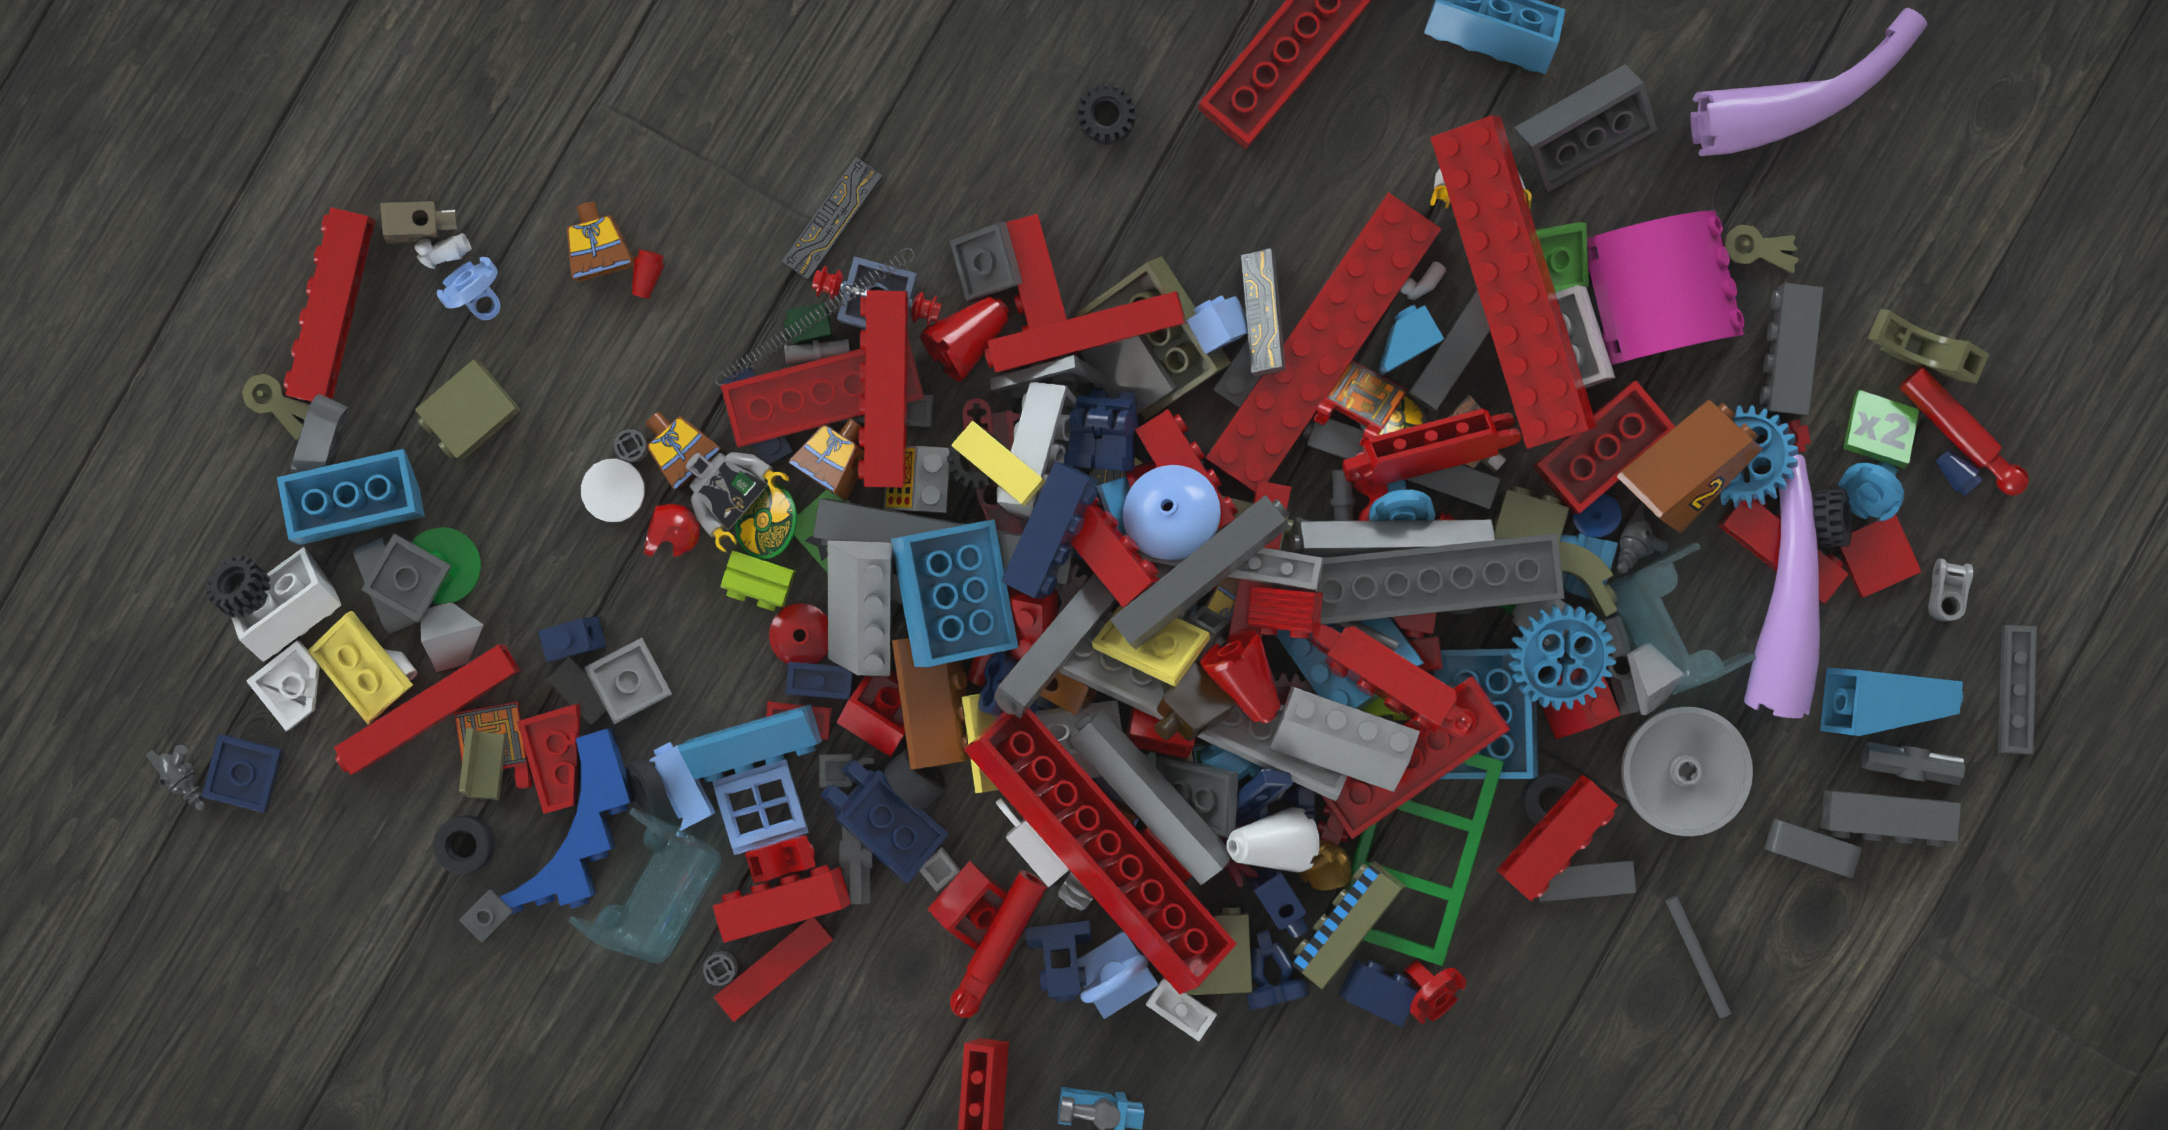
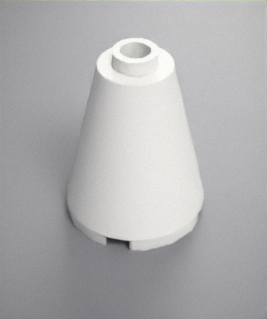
M1291 807L1232 831L1227 841V851L1231 858L1238 863L1290 872H1304L1313 866V864H1310L1313 856L1318 855L1319 833L1315 821L1308 819L1303 813L1307 811L1303 808Z

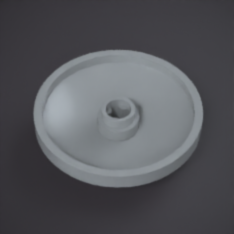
M1674 707L1649 717L1635 730L1623 754L1621 776L1624 791L1631 806L1647 823L1670 834L1698 836L1721 828L1738 814L1746 802L1751 789L1753 766L1750 751L1744 738L1725 718L1702 708Z

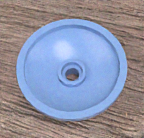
M1179 465L1158 467L1141 476L1129 490L1123 507V522L1127 535L1135 541L1142 553L1161 561L1186 559L1215 536L1221 516L1218 495L1208 479L1194 469ZM1168 502L1173 503V508L1170 511H1163L1164 504Z

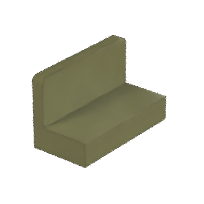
M474 728L466 729L459 792L467 798L499 800L507 740L505 734L481 733Z

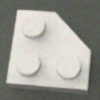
M296 641L250 677L247 683L285 731H290L315 711L320 666L302 642Z

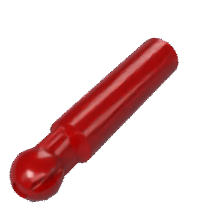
M1923 366L1916 369L1901 383L1899 389L1977 468L1987 467L1996 476V485L2001 492L2006 495L2015 496L2021 494L2027 488L2029 477L2026 470L2019 465L2009 464L2000 455L2002 446Z
M1024 870L1019 871L967 965V972L951 995L950 1007L956 1016L970 1018L980 1010L981 1001L990 985L996 981L1048 887L1038 876Z

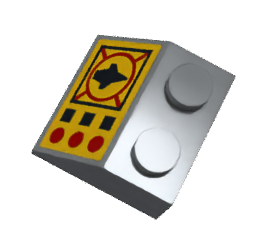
M906 446V486L903 488L885 487L884 509L948 514L950 470L948 468L947 456H949V448Z

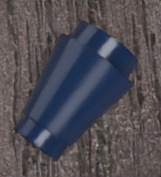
M1950 449L1935 461L1956 493L1959 491L1964 497L1983 480L1978 474L1980 470L1953 453Z

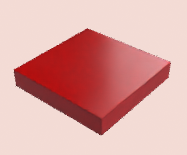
M1896 514L1885 521L1877 520L1852 531L1850 545L1838 547L1860 598H1864L1922 572Z

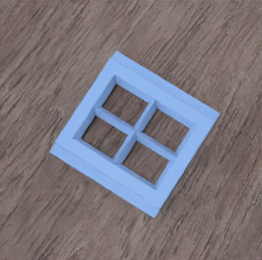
M787 759L712 781L734 855L809 832ZM781 779L786 796L762 802L758 786ZM752 788L757 805L733 811L729 794ZM788 802L793 819L769 825L765 809ZM759 811L763 828L740 835L736 817Z

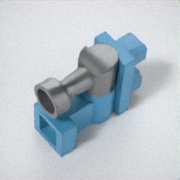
M1061 1087L1057 1120L1058 1124L1071 1125L1073 1117L1093 1121L1101 1130H1105V1128H1113V1130H1125V1128L1142 1130L1144 1108L1142 1102L1127 1101L1126 1094L1123 1092H1116L1114 1097L1106 1092Z

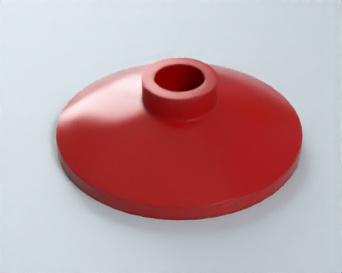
M804 603L793 604L782 609L773 619L769 630L770 645L775 655L786 664L788 662L810 664L820 662L828 654V617L819 608ZM798 629H802L806 633V638L802 642L797 641L794 637V633Z

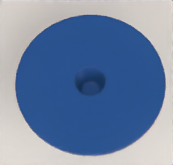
M1602 494L1580 514L1573 515V521L1578 531L1583 535L1592 538L1605 537L1611 534L1620 524L1622 517L1621 508L1613 497Z

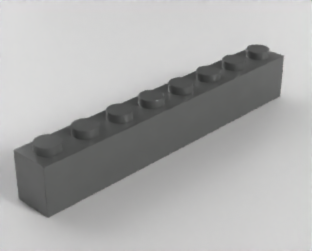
M822 498L819 499L813 537L822 539L821 544L828 546V540L891 543V538L966 524ZM997 530L1005 573L1022 534ZM1071 543L1069 545L1071 548L1069 558L1064 565H1060L1055 576L1057 584L1054 589H1061L1062 584L1067 585L1070 583L1076 549Z

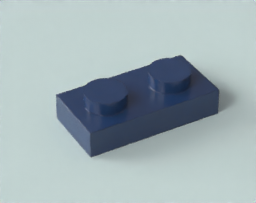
M788 662L786 694L850 699L853 672L842 666Z

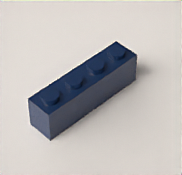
M1055 461L1001 582L1037 599H1045L1047 595L1049 596L1053 592L1057 584V578L1055 577L1060 565H1064L1069 558L1071 552L1069 545L1074 535H1078L1083 527L1084 518L1082 516L1087 505L1090 506L1097 496L1098 488L1096 486L1099 481L1098 479L1067 464Z

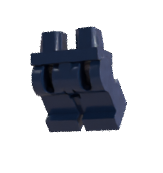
M1092 389L1088 396H1078L1075 402L1077 407L1072 409L1069 418L1070 440L1068 453H1065L1064 464L1075 467L1134 471L1135 443H1133V434L1139 424L1135 412L1137 408L1135 394L1129 391H1122L1117 399L1109 398L1108 393L1103 389Z

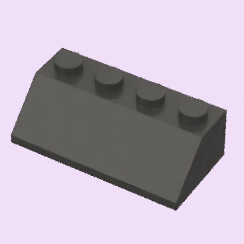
M1626 64L1514 127L1521 150L1547 193L1658 130L1645 84Z

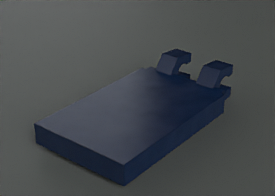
M853 760V762L848 761L841 771L852 782L857 784L855 789L847 796L837 786L828 785L820 795L837 809L834 815L837 816L835 820L904 883H909L949 833L923 809L919 810L905 803L893 791L886 780V776L880 770L875 772L870 770L868 772L856 760Z

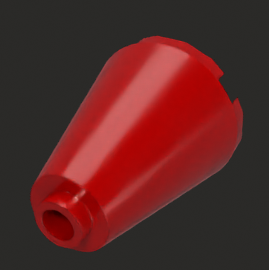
M987 297L939 320L937 323L931 324L929 327H925L920 332L922 333L920 340L934 362L939 360L946 366L943 371L953 380L960 382L968 376L985 353V349L989 348L987 341L996 339L1008 323L1007 314L1009 310L1001 299L996 298L994 300L991 297Z
M1253 629L1243 630L1228 636L1229 643L1220 648L1218 643L1212 646L1200 660L1203 670L1236 702V705L1253 722L1264 724L1275 719L1281 704L1263 642L1258 633Z

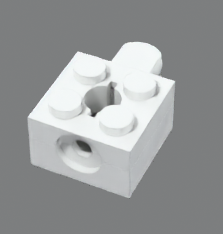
M1000 798L996 801V804L1015 826L1007 833V840L1043 882L1050 887L1069 869L1025 819L1021 821L1006 802Z

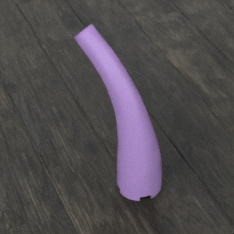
M1905 8L1885 31L1886 38L1866 58L1851 69L1830 80L1697 92L1694 95L1693 101L1699 102L1698 112H1691L1690 122L1693 143L1701 144L1703 148L1700 149L1698 154L1700 156L1722 155L1756 148L1808 129L1834 115L1866 93L1900 61L1927 27V21L1913 9Z
M1798 454L1793 456L1798 461V467L1790 468L1794 472V479L1784 478L1787 489L1779 488L1781 539L1776 580L1767 615L1755 649L1744 702L1748 706L1759 710L1760 704H1763L1765 707L1774 710L1773 715L1786 718H1803L1804 713L1809 715L1815 689L1820 649L1819 570L1814 505L1805 458Z

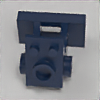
M1089 921L1025 928L1028 949L1043 948L1045 971H1039L1041 991L1048 990V998L1053 997L1056 999V1002L1075 1000V997H1078L1077 994H1081V986H1087L1085 966L1078 967L1076 944L1092 942ZM1070 950L1071 967L1052 969L1051 952Z

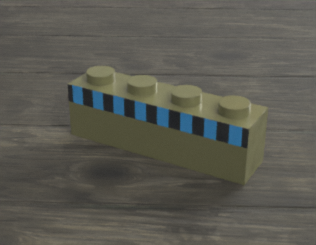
M1376 861L1369 866L1363 864L1352 877L1356 883L1348 892L1346 889H1343L1332 903L1336 906L1329 917L1323 914L1313 927L1317 933L1310 942L1304 939L1293 952L1297 958L1292 965L1321 989L1328 985L1406 886Z

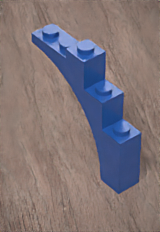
M612 727L576 738L581 760V793L576 816L567 838L553 859L531 880L516 890L499 896L513 910L511 914L525 910L523 904L534 900L536 906L554 901V894H557L560 906L569 903L571 909L590 903L588 897L596 894L586 857L589 856L590 862L609 856L607 850L616 847L605 810H608L609 815L617 814L628 810L627 803L635 801L628 784L626 770Z

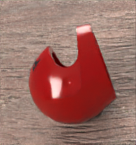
M678 504L655 506L643 554L652 557L659 545L664 541H669L673 544V557L682 556L690 552L697 545L701 534L700 523L697 521L695 513L689 508Z

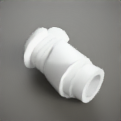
M463 233L437 242L432 245L429 239H422L415 245V250L419 253L417 255L418 260L425 266L434 269L438 263L462 259L463 255L472 249Z

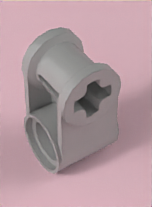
M1938 558L1935 562L1928 603L1929 614L1934 620L1946 622L1957 620L1964 615L1969 588L1973 578V566L1971 564L1965 563L1963 566L1950 564L1941 558ZM1945 598L1952 604V612L1949 615L1945 614L1941 607L1942 601Z

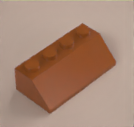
M909 638L892 640L910 769L971 760L964 751L969 744L962 697L967 696V676L963 671L962 660L931 667H915Z

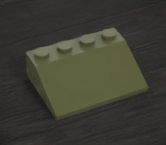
M1161 256L1142 265L1077 312L1076 315L1079 317L1174 291L1179 292L1185 319L1188 320L1196 315L1193 310L1195 306ZM1188 323L1144 335L1177 388L1140 413L1145 420L1151 418L1231 365V361L1222 348L1205 354Z

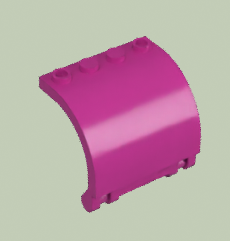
M1715 211L1691 212L1660 218L1587 238L1588 273L1590 272L1604 331L1602 338L1611 365L1681 347L1744 335V317L1737 307L1735 298L1737 287L1735 281L1730 277L1728 268L1730 257L1727 249L1723 247L1721 238L1722 223ZM1617 341L1619 342L1621 352H1619Z

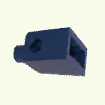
M598 616L581 618L538 631L547 663L607 647ZM588 629L590 630V633H591V639H590L589 634H588Z
M1255 869L1258 874L1256 879L1245 876L1279 930L1286 928L1292 938L1299 937L1308 930V926L1302 918L1307 912L1279 869Z

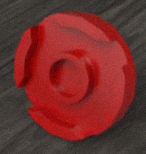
M1415 960L1403 970L1406 977L1413 981L1412 985L1418 990L1410 1005V1013L1421 1024H1425V1018L1427 1017L1433 1022L1444 1015L1458 1001L1455 993L1459 987L1463 991L1466 988L1467 980L1456 968H1447L1433 976L1424 965Z

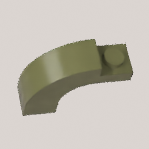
M1880 309L1868 336L1869 340L1881 346L1880 350L1918 368L1923 366L1927 371L1944 377L1977 384L1989 356L1987 352L1969 341L1946 338L1928 332L1911 324L1890 310Z
M1558 542L1561 571L1574 576L1582 583L1600 616H1608L1617 611L1614 603L1618 600L1614 591L1609 585L1604 586L1602 581L1613 576L1607 565L1597 555L1581 546L1567 542Z

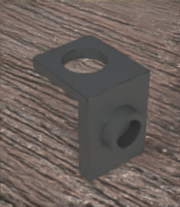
M489 889L459 921L483 943L493 936L492 933L513 910L492 889Z

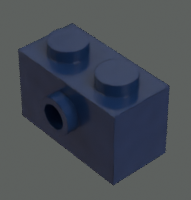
M1355 959L1338 994L1346 1001L1403 1027L1410 1013V1005L1418 991L1411 987L1413 981L1396 972L1393 977L1383 973L1385 967L1370 959H1367L1365 964Z

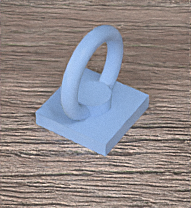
M1123 930L1077 958L1078 967L1085 966L1087 984L1081 993V1000L1085 1003L1094 1002L1104 1019L1158 986V982L1148 968V958L1145 955H1140L1131 939Z

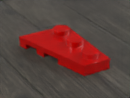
M580 703L517 721L543 814L576 805L579 750L576 738H579Z

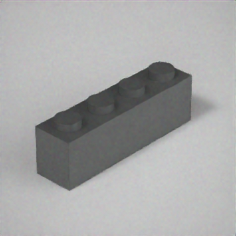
M1784 283L1777 286V290H1774L1772 293L1771 309L1775 310L1774 320L1769 323L1767 330V341H1771L1770 354H1766L1763 364V371L1767 373L1766 386H1762L1760 392V404L1764 405L1763 410L1767 409L1768 414L1794 417L1809 415L1824 287Z
M1824 790L1821 828L1831 830L1830 836L1850 838V833L1853 832L1863 833L1862 839L1882 841L1883 835L1895 836L1894 842L1914 844L1915 838L1927 839L1926 845L1946 847L1947 841L1958 842L1961 803Z

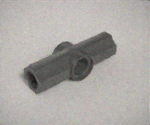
M1621 615L1600 619L1598 621H1602L1606 625L1603 632H1609L1613 637L1607 643L1612 644L1616 648V651L1608 654V656L1614 660L1619 656H1623L1627 661V668L1621 674H1617L1613 670V665L1606 666V669L1613 674L1612 677L1608 678L1618 710L1621 715L1638 712L1640 708L1627 656L1631 649Z
M1867 741L1862 749V768L1870 771L1896 774L1895 777L1925 782L1926 779L1960 785L1961 780L1964 778V758H1959L1958 756L1930 753V750L1904 745L1896 747Z
M842 826L839 864L851 904H870L871 869H873L874 854Z

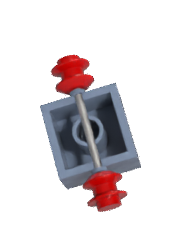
M854 256L847 281L843 282L844 277L840 269L835 274L828 273L827 266H824L822 271L816 270L812 289L817 290L816 297L826 292L829 293L830 299L833 301L835 299L834 295L838 297L840 295L839 292L844 294V298L849 301V296L844 291V288L854 298V293L849 285L859 294V290L854 282L864 291V287L859 279L869 288L864 275L874 285V280L869 272L879 281V277L874 269L883 278L884 274L879 265L888 275L889 271L884 264ZM888 266L892 271H894V267ZM896 269L895 273L891 272L890 276L886 275V278L881 279L880 283L876 282L875 286L871 285L870 289L866 288V290L909 291L908 315L911 310L910 316L913 323H916L919 318L926 320L927 327L930 326L932 321L938 322L942 304L937 303V296L930 301L926 300L924 293L921 292L915 296L913 301L919 278L917 273ZM866 291L861 292L860 296L856 295L855 299L851 298V301L846 302L845 306L841 305L837 317L840 323L866 329V317L861 316L860 313L861 297H866Z

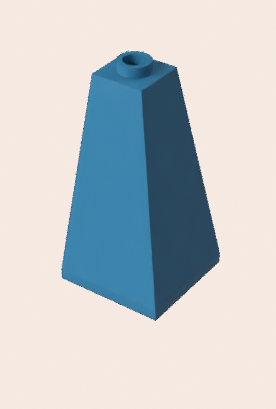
M1827 667L1820 731L1862 736L1960 714V707L1963 702V682Z

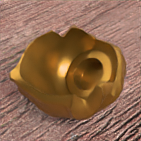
M1319 840L1318 855L1313 856L1310 862L1313 866L1304 872H1296L1303 883L1309 881L1313 889L1332 890L1347 888L1351 881V862L1341 846L1328 840Z

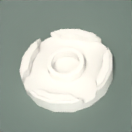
M605 459L594 464L586 472L581 484V498L586 509L594 517L606 522H623L633 517L642 508L646 484L640 471L631 463L620 459Z

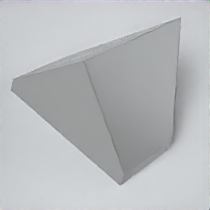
M452 602L428 608L421 620V642L436 672L468 664L483 628L482 623Z
M1645 643L1627 654L1641 715H1647L1663 705L1684 675L1677 666L1651 643Z

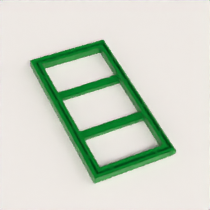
M1476 753L1463 762L1464 764L1487 770L1473 820L1412 800H1408L1396 808L1469 832L1452 888L1382 866L1406 885L1405 887L1448 900L1435 948L1374 928L1365 936L1364 941L1440 966L1444 965L1505 761ZM1378 822L1360 834L1351 865L1350 885L1345 888L1348 892L1356 883L1352 877L1363 864L1369 866L1372 863L1367 861Z

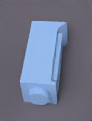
M669 742L653 750L656 756L649 759V761L655 762L656 766L654 767L662 779L667 797L678 819L683 818L680 827L681 831L716 812L700 780H694L679 752V745L673 747L672 743Z

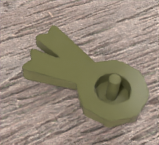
M1738 225L1725 235L1724 247L1727 249L1730 260L1733 263L1750 264L1760 258L1793 274L1795 272L1794 265L1799 262L1797 257L1781 252L1797 250V247L1794 245L1796 238L1794 235L1763 238L1755 227L1749 225Z
M260 374L250 377L242 390L245 405L259 414L272 412L293 438L299 441L303 423L294 414L305 419L310 404L284 397L281 383L270 375Z

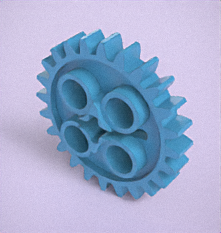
M1752 405L1748 413H1743L1741 406H1737V416L1733 421L1739 427L1745 423L1757 435L1766 436L1767 440L1762 444H1758L1763 449L1748 464L1750 482H1744V471L1742 470L1720 493L1721 503L1725 505L1731 498L1735 508H1738L1741 500H1746L1748 507L1752 508L1753 499H1758L1762 505H1765V495L1769 494L1772 498L1776 499L1777 493L1775 489L1777 487L1783 490L1787 489L1784 478L1794 479V472L1790 468L1798 467V461L1793 456L1799 453L1798 447L1792 445L1796 442L1794 434H1787L1789 432L1788 424L1785 423L1778 426L1780 423L1779 415L1768 419L1767 409H1764L1757 415ZM1761 465L1771 467L1770 471L1763 475L1754 472Z
M1566 604L1563 612H1561L1556 605H1552L1550 615L1543 609H1540L1541 619L1535 620L1529 616L1528 620L1531 626L1529 628L1524 626L1518 627L1524 635L1522 638H1512L1513 642L1519 647L1518 649L1509 650V654L1517 659L1509 663V667L1514 671H1518L1512 678L1516 683H1521L1519 689L1524 694L1529 692L1528 697L1532 702L1540 698L1539 703L1546 708L1551 701L1552 706L1556 710H1559L1562 702H1564L1569 709H1572L1573 700L1577 699L1582 705H1585L1584 695L1589 694L1591 697L1596 698L1594 688L1596 686L1606 688L1601 679L1603 676L1612 677L1613 675L1606 669V666L1616 664V661L1608 656V654L1616 651V648L1612 644L1607 643L1613 637L1609 632H1603L1606 625L1602 621L1596 622L1597 617L1592 612L1585 616L1586 611L1579 606L1573 614V608L1569 604ZM1567 629L1568 632L1566 633L1565 638H1563V632ZM1555 634V639L1551 645L1542 646L1543 639L1547 635ZM1582 636H1586L1587 640L1584 646L1575 649V641ZM1564 651L1568 654L1567 657H1563ZM1551 666L1550 673L1543 678L1538 677L1541 668ZM1582 668L1580 677L1570 680L1572 671ZM1560 674H1561V676H1562L1561 684L1557 685V682L1559 681Z

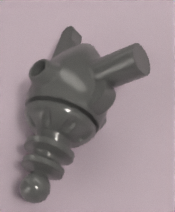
M1642 503L1635 506L1620 536L1619 547L1621 551L1618 558L1619 565L1617 566V570L1620 573H1626L1628 568L1633 567L1638 558L1648 556L1654 550L1663 554L1668 548V542L1653 535L1650 522L1644 517V505Z
M177 745L172 755L163 753L160 756L153 750L147 752L146 757L160 774V785L165 786L174 794H183L182 798L184 800L189 799V804L195 803L197 810H204L206 802L200 799L202 793H198L199 786H194L196 775L193 770V764L184 761L188 749L184 745Z

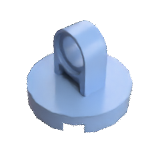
M480 257L481 263L474 266L469 261L453 271L443 281L446 288L444 291L438 289L437 296L446 308H456L465 304L477 318L490 320L500 310V301L489 287L496 279L498 270L490 258ZM488 296L492 300L491 308L487 312H478L476 309L477 301L481 297Z

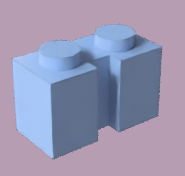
M1222 295L1212 301L1208 300L1194 308L1193 310L1196 315L1186 320L1205 354L1227 346L1248 334L1246 313L1236 296L1225 300Z

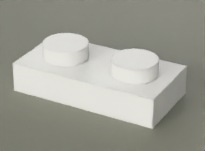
M1165 977L1162 978L1146 1002V1006L1197 1041H1200L1217 1016L1216 1012L1191 995H1187L1186 992L1179 994Z

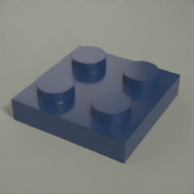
M218 734L202 797L263 813L268 812L284 750Z

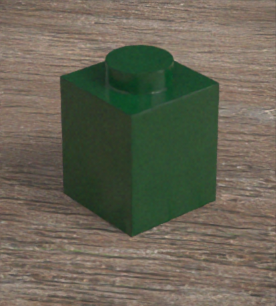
M825 303L787 310L788 319L783 320L784 330L787 328L790 334L795 337V333L790 327L792 325L795 331L800 334V330L795 324L796 321L800 328L805 331L800 318H802L807 327H810L805 315L808 316L811 323L815 324L810 312L820 321L815 308L822 317H825L824 312L819 307L821 305L825 312L829 314ZM826 315V319L821 318V322L816 321V325L811 324V329L806 328V332L801 331V335H797L796 338L792 339L796 345L813 342V340L834 337L829 315ZM785 330L786 337H787V339H789L790 336L788 335V333H787L786 330Z

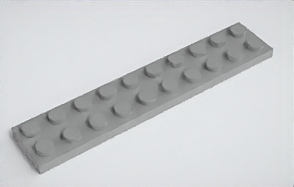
M1102 621L1059 673L1161 720L1163 717L1158 713L1157 707L1171 685L1093 649L1092 641L1106 624ZM1235 705L1231 714L1226 719L1197 736L1265 769L1272 768L1277 772H1290L1293 782L1334 801L1338 799L1347 775L1270 749L1284 708L1283 705L1277 711V717L1264 724L1253 722Z

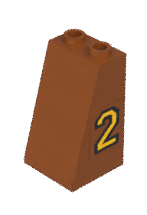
M1708 400L1623 469L1616 477L1658 518L1681 534L1763 448L1755 442L1759 436L1744 423L1739 427L1733 421L1737 415L1724 403L1717 407L1712 401Z

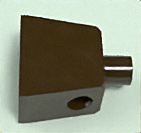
M1193 662L1176 687L1171 685L1160 700L1157 711L1163 718L1154 726L1155 731L1164 740H1169L1176 732H1179L1186 740L1191 741L1226 719L1231 714L1236 702Z

